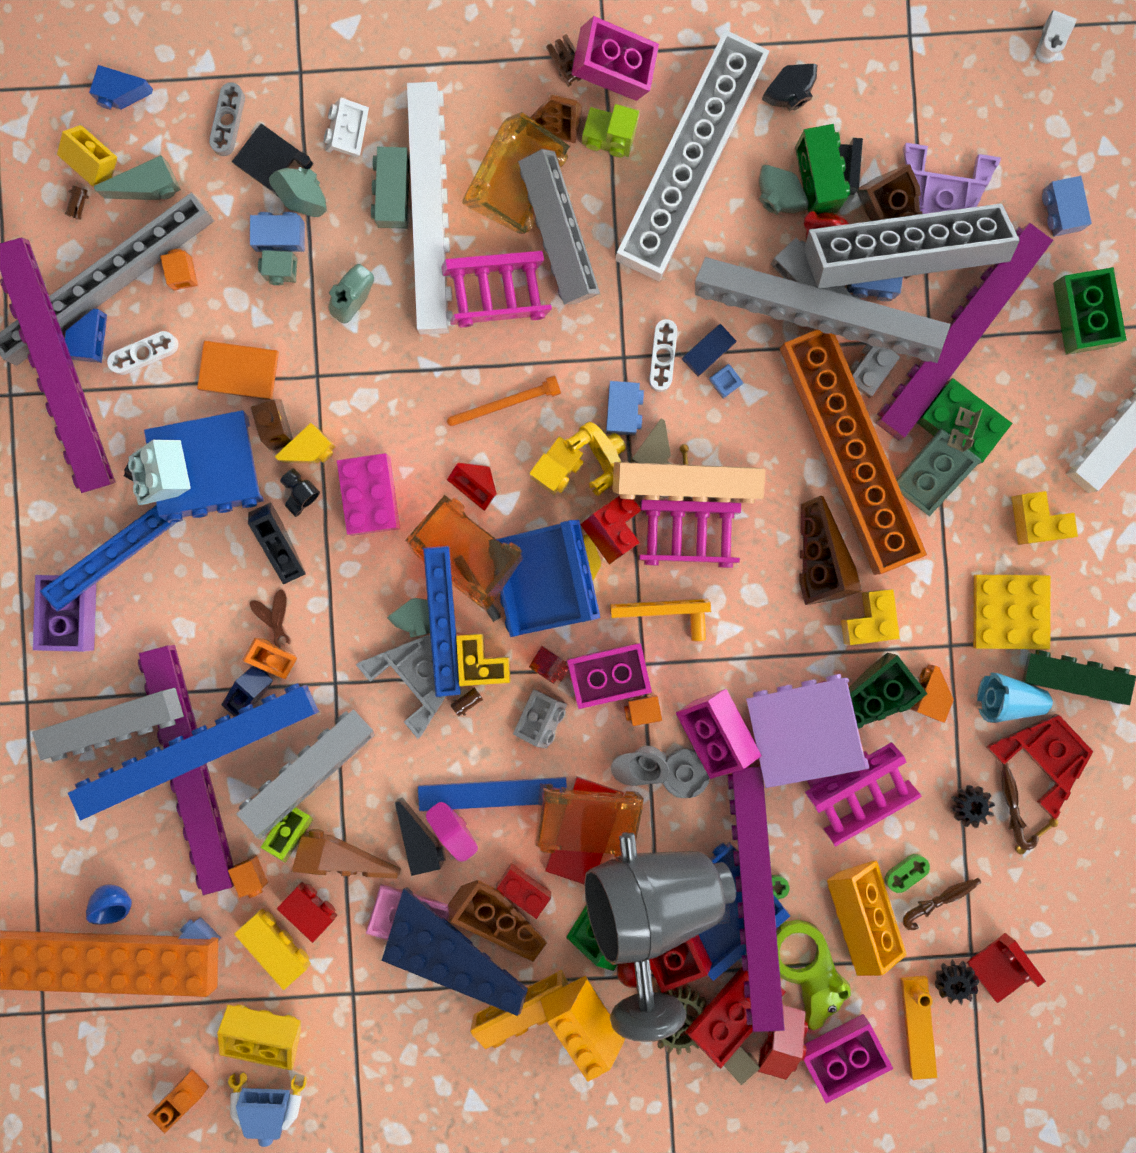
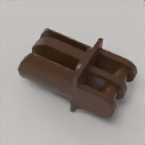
M565 34L563 36L564 43L561 39L555 41L556 50L551 43L546 48L559 69V75L562 76L569 87L572 85L571 82L575 80L580 81L581 78L571 74L567 75L566 73L570 70L572 72L576 49L568 35Z

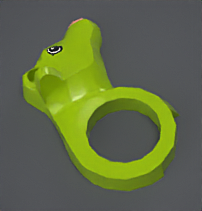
M802 920L787 921L781 924L776 931L780 978L799 984L802 987V997L806 1012L805 1022L808 1023L809 1030L819 1031L822 1029L827 1018L839 1011L843 1002L851 996L850 984L835 969L827 942L821 931L810 922ZM791 934H807L816 943L817 951L815 958L805 968H790L782 963L779 951L781 944Z

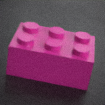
M593 16L580 27L571 75L637 101L650 92L659 44Z
M384 453L337 460L347 535L356 536L400 529L390 456Z
M641 643L567 659L578 709L652 693Z
M727 689L694 700L676 712L710 779L743 770L761 757Z
M864 1014L803 1044L807 1048L804 1062L826 1104L893 1070L882 1045Z

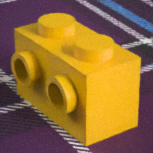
M82 125L62 131L57 156L93 187L112 178L118 158Z

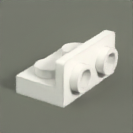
M340 98L335 104H331L328 113V119H331L330 128L326 129L323 140L326 143V152L331 153L333 150L354 157L360 156L369 107L344 98Z

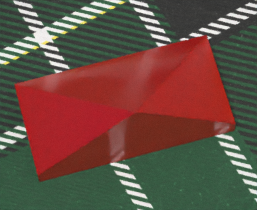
M457 463L447 478L448 482L483 511L488 508L497 494L489 466Z

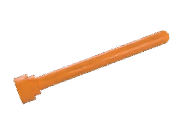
M556 376L546 378L547 381L542 382L543 385L450 416L447 419V424L455 426L544 394L547 396L552 395V397L560 395L561 391Z

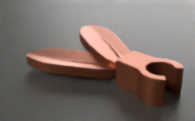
M282 589L274 596L272 611L259 601H250L252 612L272 628L275 637L274 643L279 648L281 646L278 641L281 637H286V643H291L290 637L286 635L285 629L282 626L287 606L286 593Z

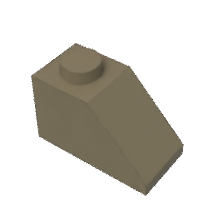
M662 418L659 420L631 462L671 464L668 462L671 453L665 420Z

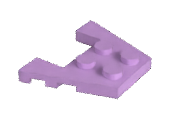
M905 143L903 146L905 164L911 165L920 186L921 196H919L920 211L923 214L977 207L985 188L988 186L1001 160V157L979 154L975 160L973 179L925 172L928 146Z

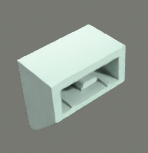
M152 440L128 457V468L132 473L133 492L137 498L138 505L178 497L191 489L181 440Z

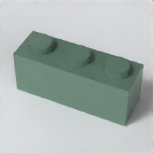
M377 147V155H373L372 160L373 171H376V180H372V195H375V204H371V219L375 220L378 228L407 229L410 168L408 149L406 147Z

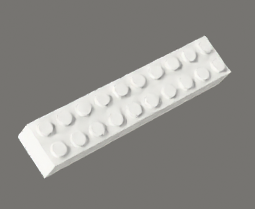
M724 30L617 251V262L660 282L765 65L769 50Z

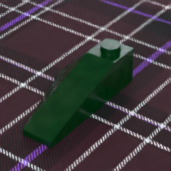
M888 652L871 665L849 687L858 729L874 721L883 720L895 713L907 711L927 695V692L900 657Z

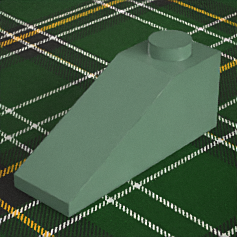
M161 155L94 186L95 191L104 199H169L181 190L169 163Z

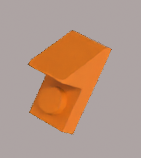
M254 638L242 660L286 679L297 657L274 646L267 639Z

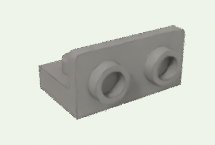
M867 344L862 350L864 356L861 361L858 362L856 360L849 369L858 390L871 398L900 356L892 350L873 347Z
M533 689L513 735L536 747L547 749L555 738V730L565 716L567 704Z

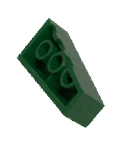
M1036 650L1035 654L1028 653L1022 682L1130 706L1136 681V675L1129 674L1130 669L1114 666L1112 671L1103 669L1102 663L1087 661V665L1076 663L1077 658L1061 655V659L1051 657L1050 652Z

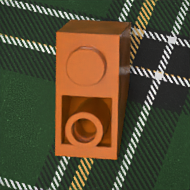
M928 664L927 668L922 670L919 677L920 685L927 692V695L912 706L910 710L945 723L954 699L940 667Z
M192 1069L147 1116L165 1134L201 1099L209 1086Z

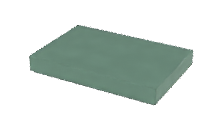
M942 428L896 478L902 495L929 517L981 462V459L969 449L961 452L947 446L950 434Z

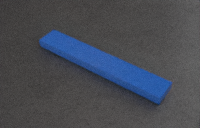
M155 505L41 589L40 593L58 612L176 523H168L160 518L157 505Z
M449 546L423 548L435 696L460 695Z
M566 777L419 785V811H428L439 802L446 803L452 809L567 803Z

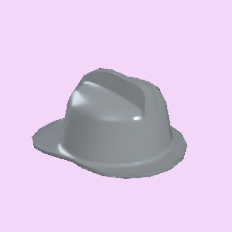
M647 745L640 747L633 753H626L615 758L611 765V772L620 783L628 786H638L664 782L669 776V767L666 763V753Z

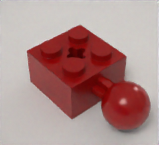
M699 935L649 960L650 971L653 972L662 993L707 976L712 966V962ZM634 962L618 964L617 977L619 981L626 987L637 988Z

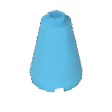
M990 673L991 675L985 676L979 685L977 701L982 702V709H979V713L983 720L990 723L1045 715L1053 705L1052 697L1048 691L1000 673Z

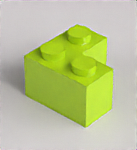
M615 104L613 113L590 107L582 134V144L593 151L601 149L608 151L615 157H629L637 130L639 110Z
M295 807L272 828L260 848L286 863L313 819L310 815Z

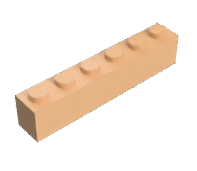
M614 462L613 492L620 494L622 499H635V495H644V499L659 500L660 495L669 496L668 500L683 501L684 496H691L692 501L707 502L708 497H716L717 502H731V498H740L741 503H755V499L764 498L766 469L756 467Z

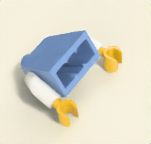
M242 1072L240 1074V1083L235 1081V1073L232 1074L228 1079V1084L233 1089V1093H230V1116L239 1128H242L244 1137L247 1139H258V1144L262 1147L270 1146L273 1140L279 1139L282 1130H287L298 1116L302 1099L300 1092L306 1086L307 1077H304L303 1085L301 1086L295 1084L296 1075L291 1081L293 1093L291 1095L290 1090L242 1088L241 1090V1086L247 1081L246 1073Z

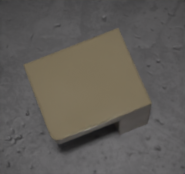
M741 1046L724 1064V1067L741 1085L760 1069L755 1057L750 1052L747 1053Z

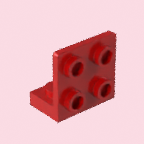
M1006 933L967 961V965L969 967L972 966L979 981L997 1003L1001 1002L1024 983L1031 981L1039 987L1046 982L1016 940Z

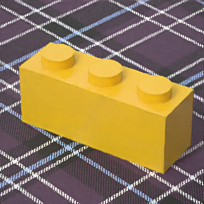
M263 908L234 933L283 991L302 975L311 964L308 954L303 949H298L295 946L291 935L286 930H281L276 924L275 917L269 911L265 912Z

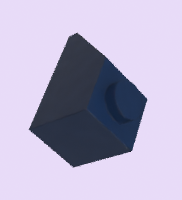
M252 666L234 682L221 705L236 717L240 715L239 709L250 704L254 706L266 693L273 680L264 670Z

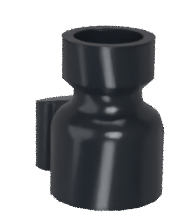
M296 469L289 470L280 480L285 488L291 489V495L286 501L285 507L295 517L299 516L320 495V491L309 480L301 479V475Z

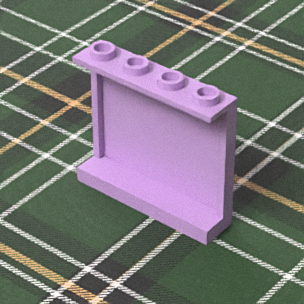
M841 674L826 677L827 682L817 683L816 679L801 682L802 687L792 689V685L777 687V692L768 694L767 690L753 693L752 698L746 699L756 746L761 754L759 760L765 788L869 769L868 760L864 757L847 682H849V678H841Z

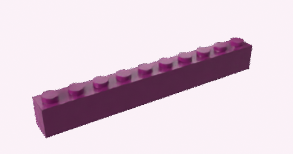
M1028 223L1024 228L1018 227L1015 230L1020 241L1011 261L997 263L993 267L989 266L980 276V279L983 280L978 287L974 285L965 296L968 299L963 307L959 305L950 317L953 320L950 323L938 363L922 360L919 366L914 364L906 375L909 377L904 385L900 383L893 391L892 396L894 399L891 403H885L878 411L879 419L875 424L898 441L907 436L1054 241L1033 224Z
M21 237L0 243V272L2 275L0 283L3 291L9 294L12 303L9 304L13 317L19 321L21 327L18 330L20 338L24 344L27 343L30 352L28 354L29 363L32 368H36L38 373L37 385L40 391L46 395L48 401L45 404L50 417H54L57 425L54 427L55 434L65 447L63 455L66 463L71 465L73 469V483L77 489H80L81 493L116 483L30 241Z
M167 645L139 653L138 666L141 673H144L146 683L144 684L146 695L175 688L184 717L174 719L175 725L160 729L158 724L157 738L165 749L170 747L169 741L183 736L185 740L193 736L191 731L197 729L175 645ZM206 763L170 780L171 790L173 793H176L178 800L176 804L177 813L182 817L184 823L183 836L189 842L191 849L189 852L190 862L196 868V884L198 889L202 890L203 895L234 886L228 872L234 864Z
M751 767L727 775L728 789L734 791V800H729L730 814L736 816V825H731L732 840L738 841V850L733 851L734 865L740 866V876H735L736 891L742 892V902H737L739 918H744V928L740 929L741 944H746L747 954L742 955L743 971H748L749 982H744L745 998H750L751 1008L746 1009L747 1025H752L753 1032L785 1031L764 780L761 767Z

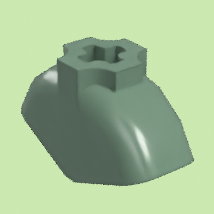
M763 165L761 167L759 186L762 195L759 200L766 210L776 215L780 212L798 213L807 210L809 207L808 199L798 177L793 172L770 165Z
M301 167L298 169L284 168L275 171L269 177L272 188L289 210L311 217H320L327 211L326 198L319 186L320 182L317 180V174L311 169H303Z
M356 264L344 275L339 284H335L331 288L328 308L330 314L339 322L348 323L366 301L374 283V276L368 269L361 264Z
M411 599L387 617L395 627L409 632L410 638L430 633L428 603L426 599Z

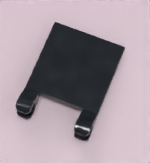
M262 123L232 161L234 165L269 189L277 197L279 196L269 182V177L275 171L289 168L294 160L305 169H310L314 164L308 155L296 149Z

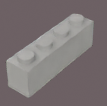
M795 238L773 259L771 265L784 279L817 287L804 252L806 242ZM845 285L821 288L859 299L855 294H850L845 289Z

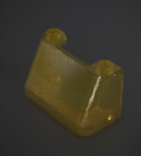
M523 112L506 118L463 198L462 204L519 234L529 232L534 224L533 213L530 211L532 205L528 200L526 184L520 175L521 169L518 161L541 149L555 151L559 166L562 167L568 158L566 153L570 146Z

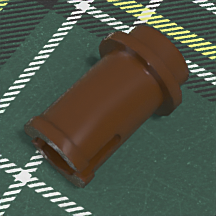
M72 186V190L68 191L70 198L65 215L81 220L85 200L89 199L87 195L88 190Z
M474 687L458 700L454 699L451 707L458 717L462 714L465 716V712L483 701V698Z

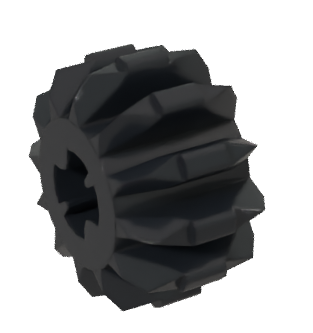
M967 785L966 791L961 788L957 789L960 796L958 798L955 796L951 797L956 802V805L950 807L953 812H956L954 815L955 820H962V825L965 827L971 824L972 827L978 828L980 822L984 825L988 824L985 817L987 815L990 817L994 816V813L989 811V808L995 806L994 802L989 801L991 794L988 792L983 793V788L980 786L974 789L973 786ZM972 802H974L973 807L975 808L973 811H971L972 806L970 805Z
M953 959L950 962L951 966L942 963V971L936 970L935 973L937 978L935 987L939 990L941 998L947 997L950 1004L954 1000H958V1003L962 1005L963 999L971 1002L973 999L972 994L978 993L977 985L979 984L978 976L974 975L975 971L972 966L966 968L964 961L956 965Z

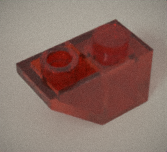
M543 645L529 665V668L553 684L556 680L562 681L569 670V667L566 666L567 660Z

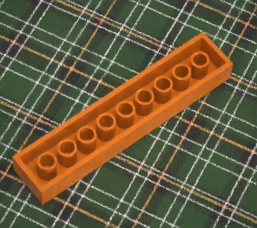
M814 330L785 342L780 347L781 354L873 574H883L927 556L836 335Z
M0 930V990L208 997L218 988V938L180 939V936Z

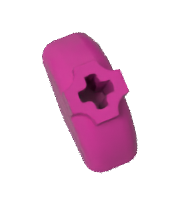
M439 802L427 811L426 819L440 842L456 860L460 862L466 861L477 852L478 846L466 827L467 823L450 806Z

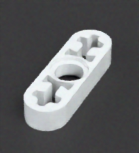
M669 319L658 322L654 332L649 383L651 388L657 392L666 391L670 387L673 377L677 326ZM664 326H669V331L673 332L667 337V343H672V346L657 344V341L660 343L663 341V333L659 332V330H663ZM661 349L667 350L670 353L669 361L660 362L656 357V353ZM669 367V370L664 369L663 378L667 379V382H664L662 386H658V382L654 381V378H658L660 368Z
M161 331L112 352L107 359L108 367L119 375H126L174 354L178 349V340L169 332ZM164 338L171 341L168 343L169 348L167 349L160 346L163 344ZM151 343H153V345L160 347L154 349ZM141 347L149 349V356L144 360H140L137 357V351ZM118 358H121L123 360L132 358L135 361V363H133L130 360L123 362V368H120L115 365L119 363Z

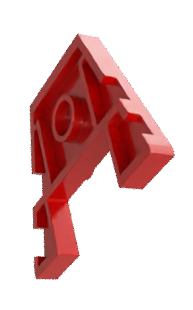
M1058 714L1017 731L986 747L1004 765L1021 749L1036 762L1055 783L1037 803L1055 820L1061 813L1059 810L1064 801L1068 800L1074 782L1080 778L1094 752Z

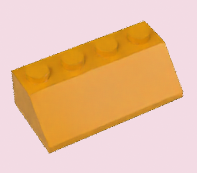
M875 860L839 871L827 880L828 889L832 896L836 914L839 918L843 936L851 956V962L854 965L857 976H883L907 955L878 862Z
M560 970L526 987L528 991L521 1014L518 1016L494 1006H489L475 1013L470 1029L472 1036L485 1049L491 1046L497 1048L503 1045L507 1038L513 1035L515 1037L521 1036L528 1031L529 1027L535 1024L542 1025L546 1023L547 1020L540 999L569 984L563 971Z
M586 975L541 998L547 1023L587 1082L608 1072L625 1038L613 1030L610 1022L611 1014Z

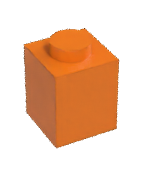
M173 249L168 251V254L160 256L166 284L175 291L198 286L192 257L185 250Z
M657 695L627 700L628 706H624L626 721L631 720L632 726L662 721Z
M257 856L238 863L228 870L239 898L246 895L249 898L261 894L263 892L262 888L268 884Z

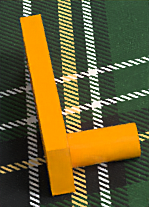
M708 598L610 604L611 618L690 614L691 641L706 640L705 613L711 612V602Z
M925 975L901 978L910 1077L912 1080L938 1078L931 1016L933 1000L929 995L928 978Z

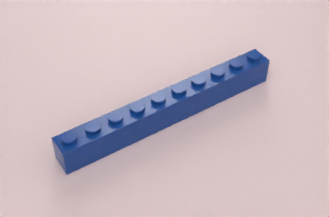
M298 683L285 688L286 694L280 697L272 694L261 699L263 704L254 708L250 704L239 709L240 715L230 718L228 714L215 720L216 726L209 729H207L206 725L191 731L192 737L185 740L183 736L177 737L168 742L170 747L163 750L159 746L145 752L146 757L139 761L136 757L122 762L123 768L114 771L112 767L98 773L99 779L91 782L90 778L74 784L76 789L68 792V795L79 820L88 818L318 713L319 710L308 686L300 687Z

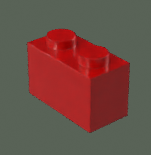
M512 863L496 886V889L503 896L535 919L539 917L551 900L552 892Z
M303 882L276 908L312 943L337 917L334 906L328 901L323 902L317 896L316 889L310 884L305 885Z

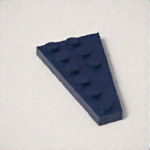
M408 887L403 888L381 961L516 1016L520 1015L528 988L505 969L502 970L491 961L490 956L485 952L482 953L472 945V941L446 919L440 918L430 909L431 907L427 903L421 902L415 897Z

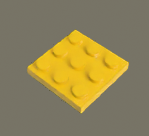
M974 575L973 648L1050 649L1051 575Z

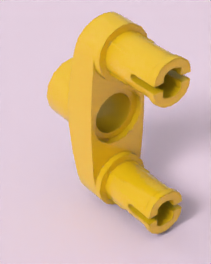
M587 422L579 428L576 434L566 439L564 445L565 447L570 445L567 450L574 454L588 443L604 470L601 476L589 483L590 489L595 487L592 490L594 495L599 496L613 485L614 462H621L618 455L624 452L626 447L618 434L611 433L606 436L596 424Z

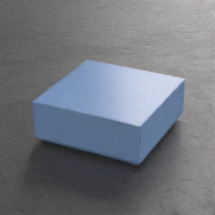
M727 364L708 379L723 399L744 383L730 364Z

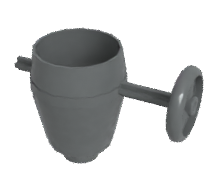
M624 832L619 836L621 856L593 867L586 872L584 882L585 900L593 934L605 959L612 965L634 962L638 994L622 999L614 1006L610 1015L612 1028L623 1038L632 1041L651 1042L662 1040L675 1034L684 1025L687 1013L683 1003L674 996L653 992L649 960L664 954L720 923L725 913V905L735 901L736 889L732 874L725 863L719 862L714 864L707 855L698 851L637 853L635 834Z

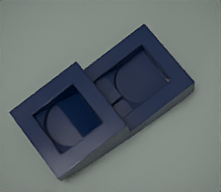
M719 324L695 345L682 360L699 377L737 341Z

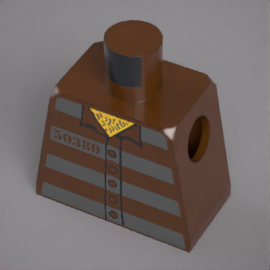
M281 399L251 406L259 438L270 451L284 448L293 440Z

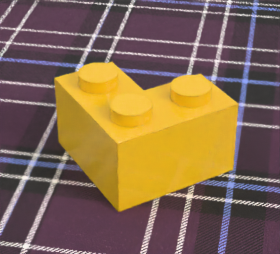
M560 436L548 452L542 455L529 473L533 481L553 495L557 491L560 493L564 491L570 482L568 478L570 473L573 471L576 474L584 463L581 460L583 453L577 450L574 454H571L567 450L570 445L565 447V440Z
M1047 491L1011 497L1018 545L1078 537L1075 512L1050 516Z
M894 589L862 592L865 617L841 620L843 642L845 645L900 639Z
M484 634L456 636L459 686L511 682L510 657L485 658Z

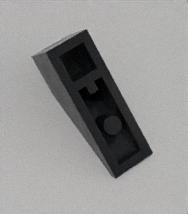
M270 502L248 513V525L283 585L306 575L284 524L272 503Z
M404 798L397 799L395 806L411 876L440 870L443 861H446L443 846L439 847L436 837Z

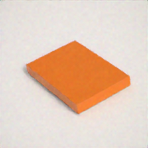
M204 341L197 389L200 391L272 400L279 352L271 349Z

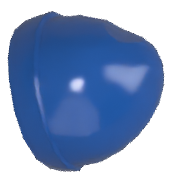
M108 884L98 887L88 900L86 920L89 923L99 925L112 924L123 920L130 912L132 906L129 894L117 885Z

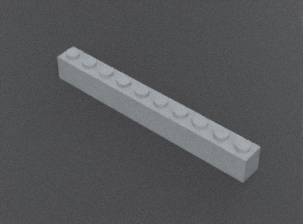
M192 192L49 296L62 332L161 261V255H166L168 251L179 248L214 222V219ZM18 319L0 332V356L3 360L16 366L27 359L30 353L27 343L24 344L20 338L18 330L21 327Z
M705 257L695 280V295L703 299H711L724 303L727 306H736L752 313L768 315L777 320L795 323L798 326H807L820 330L823 333H832L845 337L848 340H857L873 347L889 349L898 354L910 355L927 362L938 363L950 327L949 323L825 289H818L814 286Z

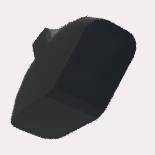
M798 64L785 66L767 88L762 100L772 106L787 107L789 111L801 108L813 97L811 90L817 79L818 65Z

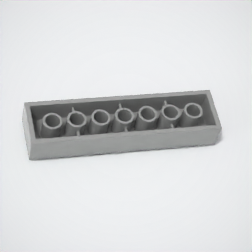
M1001 203L810 229L804 252L817 288L820 289L1010 262L1020 240Z

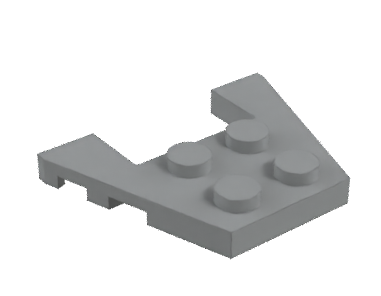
M430 635L356 664L370 682L391 666L421 701L423 706L404 721L417 739L422 736L446 697L435 696Z

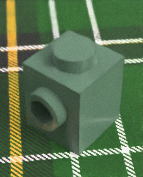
M262 250V258L258 260V271L271 285H284V282L296 283L297 257L293 252Z

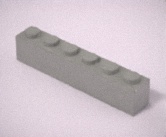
M541 149L518 161L521 169L520 175L526 184L528 200L533 206L536 215L535 222L544 240L543 247L546 253H548L551 262L550 268L559 287V297L564 304H578L599 295L600 291L555 151Z
M172 688L33 731L32 734L40 761L51 758L52 762L68 758L66 753L70 751L73 752L74 756L89 751L88 746L93 744L95 749L110 745L109 739L115 738L116 742L132 738L131 733L137 731L139 736L154 731L152 726L158 724L160 729L175 725L174 719L184 717L176 689Z
M354 709L350 713L346 711L336 720L337 724L331 730L327 728L317 737L318 741L312 747L308 745L298 754L299 758L293 764L289 762L284 765L278 772L280 775L274 781L268 780L259 788L260 793L255 798H248L239 806L240 811L237 813V816L256 837L261 839L375 736L373 729Z

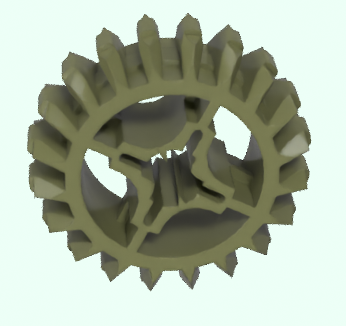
M688 985L684 991H681V987L678 986L676 991L668 990L666 993L680 1000L684 1005L686 1013L688 1011L687 1004H690L697 1010L698 1016L707 1007L705 1006L707 1003L705 997L699 998L700 994L697 990L691 993L690 986ZM687 1014L684 1025L675 1034L662 1040H656L658 1041V1048L661 1049L666 1045V1050L669 1054L673 1048H676L678 1055L681 1054L682 1048H685L686 1052L690 1054V1046L692 1045L699 1049L687 1034L680 1036L695 1021L693 1017Z

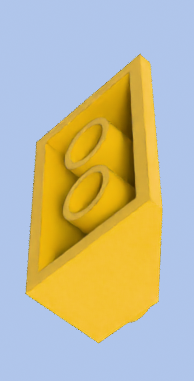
M227 1005L217 1032L219 1055L292 1071L301 1034V1020H297L296 1017L291 1015H274L267 1010H251L244 1005Z

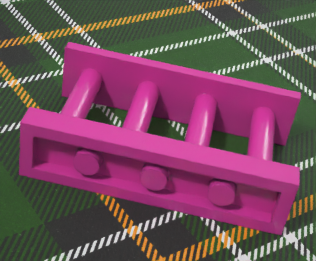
M543 251L445 259L441 266L443 276H450L454 281L459 312L452 316L450 324H458L459 328L473 326V323L528 317L533 321L544 319L552 310L551 304L541 305L535 273L544 261ZM522 269L526 273L531 303L529 307L517 308L511 274L514 270ZM499 271V274H502L507 309L493 310L487 276L490 274L489 272ZM475 273V276L478 277L483 311L469 312L463 277H465V274Z
M667 500L640 501V509L642 512H646L645 516H648L647 555H639V560H644V565L658 566L659 561L718 563L719 568H733V563H740V558L731 557V531L734 514L738 515L741 513V503ZM660 512H670V517H673L671 555H657V526ZM685 513H695L697 518L696 556H681L682 517H685ZM710 514H720L719 518H722L721 557H706L707 518H710Z
M892 742L865 757L868 760L869 769L833 775L805 791L807 798L817 812L820 813L824 810L831 825L823 830L835 847L922 797L909 780L904 782L898 767L907 762L904 755ZM889 773L895 788L882 794L876 780ZM868 786L874 800L861 807L855 792ZM846 798L852 812L839 819L833 805Z

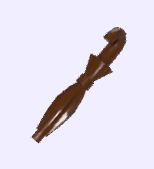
M1008 763L1002 764L1003 795L1011 815L1008 829H1013L1016 843L1021 849L1031 850L1037 846L1039 835H1033L1030 842L1025 840L1023 828L1027 827V825L1019 815V797L1016 781L1011 769H1009Z
M976 878L949 887L939 897L936 896L932 900L918 901L919 906L911 909L904 915V927L907 930L919 929L917 923H911L913 920L922 915H925L927 918L935 908L959 900L976 888L977 885L981 884V880Z

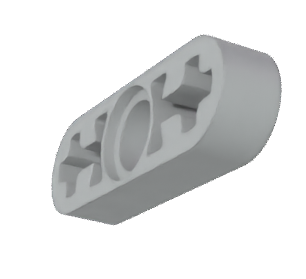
M232 82L226 83L220 90L209 140L212 149L220 156H228L234 150L245 102V95L239 85ZM233 91H235L238 96L233 97L231 102L228 95H232ZM232 114L234 116L233 122L230 125H223L221 123L223 115ZM220 129L225 132L224 139L227 142V145L224 144L221 148L217 144V142H222L223 133Z

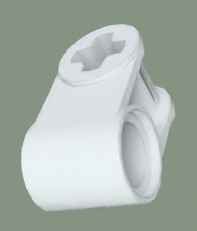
M1052 10L1044 25L1035 53L1036 58L1040 62L1048 64L1057 58L1059 52L1066 46L1067 40L1075 26L1076 18Z

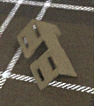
M960 407L955 424L970 429L968 435L959 432V430L952 429L947 446L961 452L972 447L974 442L972 438L983 409L975 413ZM964 412V416H963V419H962V421H961V420H959V419H960L961 413ZM974 416L972 424L969 425L971 417ZM956 435V439H955V442H954V444H953V443H951V442H952L953 436ZM966 439L964 448H962L963 440Z

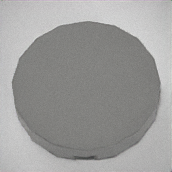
M679 749L666 757L669 776L662 783L669 793L678 798H693L705 790L710 778L695 750Z

